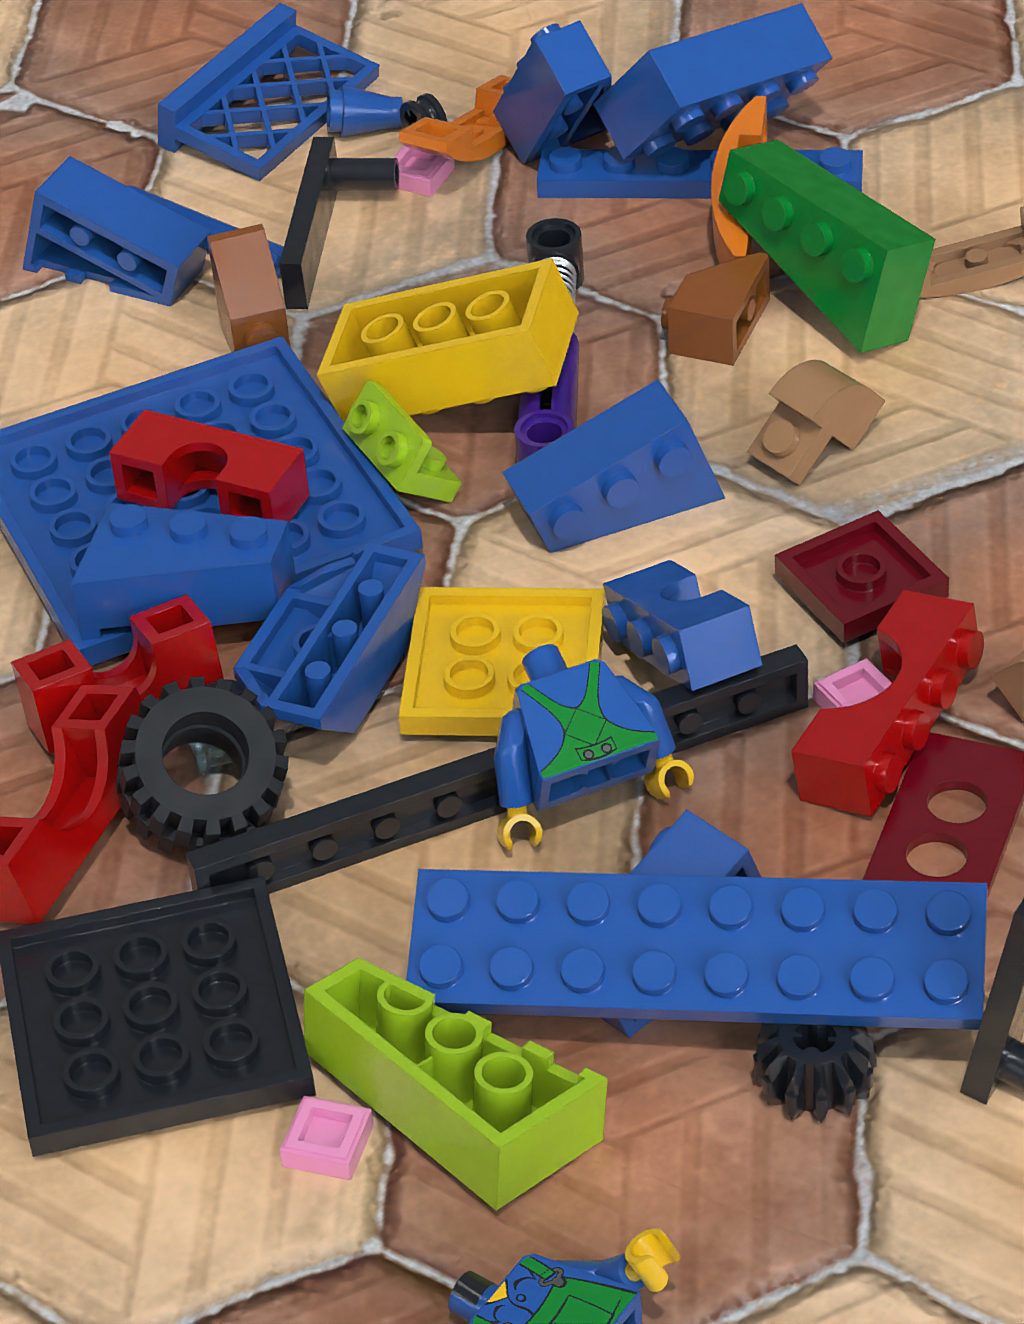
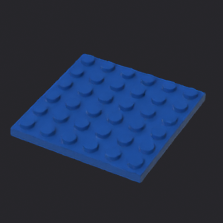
M283 336L0 429V528L65 641L70 639L90 665L108 661L128 653L133 646L131 626L101 629L100 639L81 640L70 584L109 503L145 506L117 498L109 451L144 409L303 448L310 496L288 523L296 573L294 583L327 564L352 557L351 551L366 542L412 552L423 548L420 527L376 466L342 429L344 421ZM200 489L183 496L173 509L221 514L217 489Z

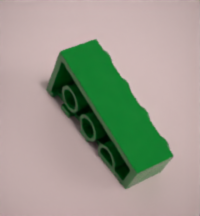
M780 140L731 149L718 200L860 353L908 341L936 239Z

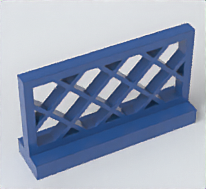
M279 3L158 103V145L175 153L186 144L261 181L327 123V100L318 103L302 104L300 96L328 94V90H340L341 85L365 90L379 77L380 65L297 26V10ZM297 46L316 54V56L289 57ZM347 69L355 73L353 77L332 78L330 71ZM320 71L322 79L296 80L294 73ZM285 74L286 81L259 82L266 75ZM291 97L293 103L290 105L266 106L264 99ZM255 99L257 106L229 109V106L237 100ZM297 120L298 122L295 128L272 130L270 122ZM261 122L263 130L235 132L233 124ZM224 125L226 133L221 134L201 132L206 126ZM267 146L268 149L259 159L239 150V148Z

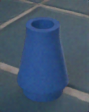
M341 85L340 90H328L326 110L327 131L340 132V137H346L389 128H402L400 119V107L403 104L402 97H391L346 85Z

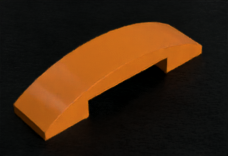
M499 75L476 88L475 108L452 122L424 117L399 131V142L413 150L463 162L480 161L496 154L507 146L510 141L494 115L493 110L504 93V85L512 77Z
M755 96L738 113L727 129L714 160L711 178V202L714 245L719 264L753 254L752 236L718 200L730 150L767 142L766 96Z

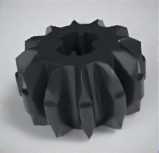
M762 1023L761 1032L757 1036V1053L753 1055V1067L758 1084L763 1085V1094L767 1098L768 1105L785 1104L791 1120L804 1111L814 1112L822 1124L828 1110L834 1109L850 1116L853 1105H855V1099L869 1097V1091L873 1086V1068L877 1066V1048L873 1044V1037L867 1035V1028L865 1026Z

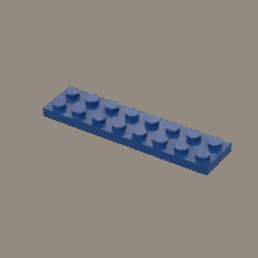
M418 869L406 981L435 994V1005L451 1013H467L469 1010L475 1014L979 1030L984 1014L988 889L987 883Z

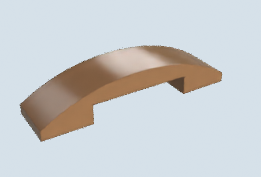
M1024 206L1020 207L1021 226L934 248L920 298L947 297L985 290L1023 277Z

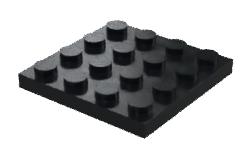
M264 876L0 931V966L27 1135L33 1157L303 1098V1096L310 1097L316 1095L314 1077Z

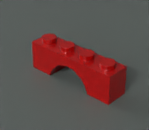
M903 590L877 627L883 673L892 684L875 697L864 702L846 707L820 709L791 750L801 801L872 817L887 793L895 791L900 782L902 771L911 759L914 751H920L925 746L930 728L942 710L951 707L957 693V688L968 671L975 669L981 661L984 650V636L977 629L974 603Z
M81 685L52 725L51 730L55 752L54 773L51 787L43 806L33 818L0 816V922L19 924L41 923L120 809L123 793H117L116 775L121 742L131 715L138 716L140 703L142 702L135 686Z

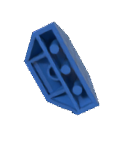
M366 542L351 551L352 557L327 564L288 586L233 668L234 677L242 689L245 690L247 688L258 695L255 704L256 708L260 711L269 706L277 716L276 719L323 730L355 733L406 652L426 565L425 554Z

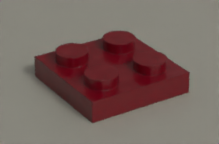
M879 510L775 554V574L843 643L877 629L903 590L944 598L949 597V577Z

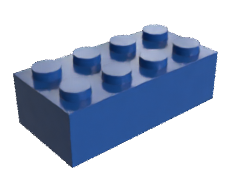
M801 3L651 49L593 105L623 160L643 153L646 154L648 159L667 152L679 141L684 140L686 145L690 146L704 140L716 129L722 128L724 133H726L734 118L755 96H766L767 120L777 116L789 107L787 98L813 86L819 80L816 73L833 58L804 5Z

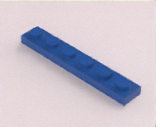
M573 147L542 149L537 176L538 198L711 199L712 170L718 149L684 150L679 147H672L655 158L648 159L646 154L643 153L623 160L617 147L611 149H576ZM838 147L825 150H795L862 192L863 150H846Z

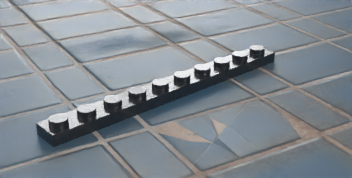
M795 644L762 655V666L691 691L682 684H678L652 693L661 704L676 745V749L672 754L807 708L808 659L798 645ZM496 747L186 852L192 890L264 876L268 893L271 894L507 812V808L499 804L494 766Z

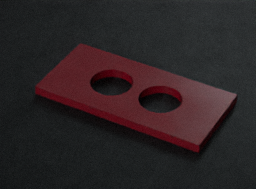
M930 732L925 746L920 751L915 750L862 880L987 883L989 897L1024 802V751ZM964 790L980 797L986 805V810L975 820L965 823H952L936 817L929 810L928 803L935 795L941 792ZM941 842L959 849L964 854L966 863L956 873L948 876L933 877L921 874L913 869L907 861V856L919 845Z

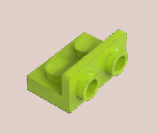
M368 380L356 402L352 405L342 429L397 491L452 503L462 482L445 464L447 461L446 456L432 446L431 439L379 382Z

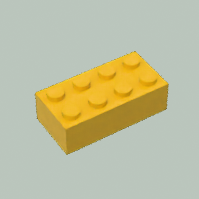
M553 258L351 302L343 306L319 367L317 377L334 409L344 423L352 405L356 402L368 380L379 382L409 416L420 413L430 415L445 408L469 403L484 404L498 397L523 392L538 393L548 387L557 385L579 312Z

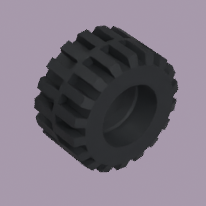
M204 676L190 677L187 689L180 690L177 682L173 681L162 686L160 699H156L151 694L140 703L138 716L131 715L126 725L124 738L121 742L116 775L117 793H123L121 808L127 819L136 816L138 821L135 831L142 838L147 840L153 833L159 836L158 849L171 854L174 845L186 847V852L265 826L270 822L274 808L277 807L289 762V756L283 755L287 745L284 730H273L277 716L269 706L260 711L255 708L258 695L245 688L240 696L230 692L233 681L218 678L217 686L214 688L205 687ZM184 744H210L221 749L233 760L238 769L240 780L233 787L217 794L204 795L193 793L173 781L165 769L163 758L170 751Z

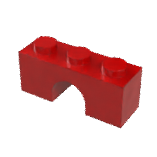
M144 409L109 451L117 498L148 507L173 509L177 502L190 492L200 489H217L221 514L244 517L253 516L263 519L283 520L289 523L310 496L303 448Z
M187 594L129 616L133 631V646L127 658L111 670L93 672L92 666L70 639L11 662L27 724L49 754L54 753L51 727L81 685L135 686L143 701L150 694L156 699H160L162 686L176 681L180 690L187 689L190 677L204 676L205 685L218 681V678L224 679L211 621Z

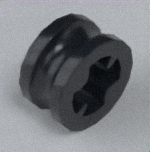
M424 93L417 97L416 102L409 100L400 107V119L403 128L424 117L448 122L441 104L429 93Z

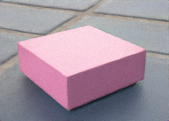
M403 146L394 156L399 162L398 189L432 197L455 169L454 159L413 150L406 146Z
M866 658L813 683V700L822 709L851 706L875 697L889 687L892 682Z
M303 1096L280 1148L282 1167L351 1180L374 1126L372 1109Z

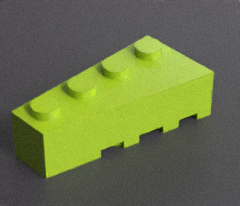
M359 957L304 989V1040L308 1055L496 1211L603 1141L607 1077L586 1067L578 1075L555 1064V1052L530 1040L523 1047H520L492 1033L491 1021L469 1010L466 1014L446 1011L435 1005V994Z

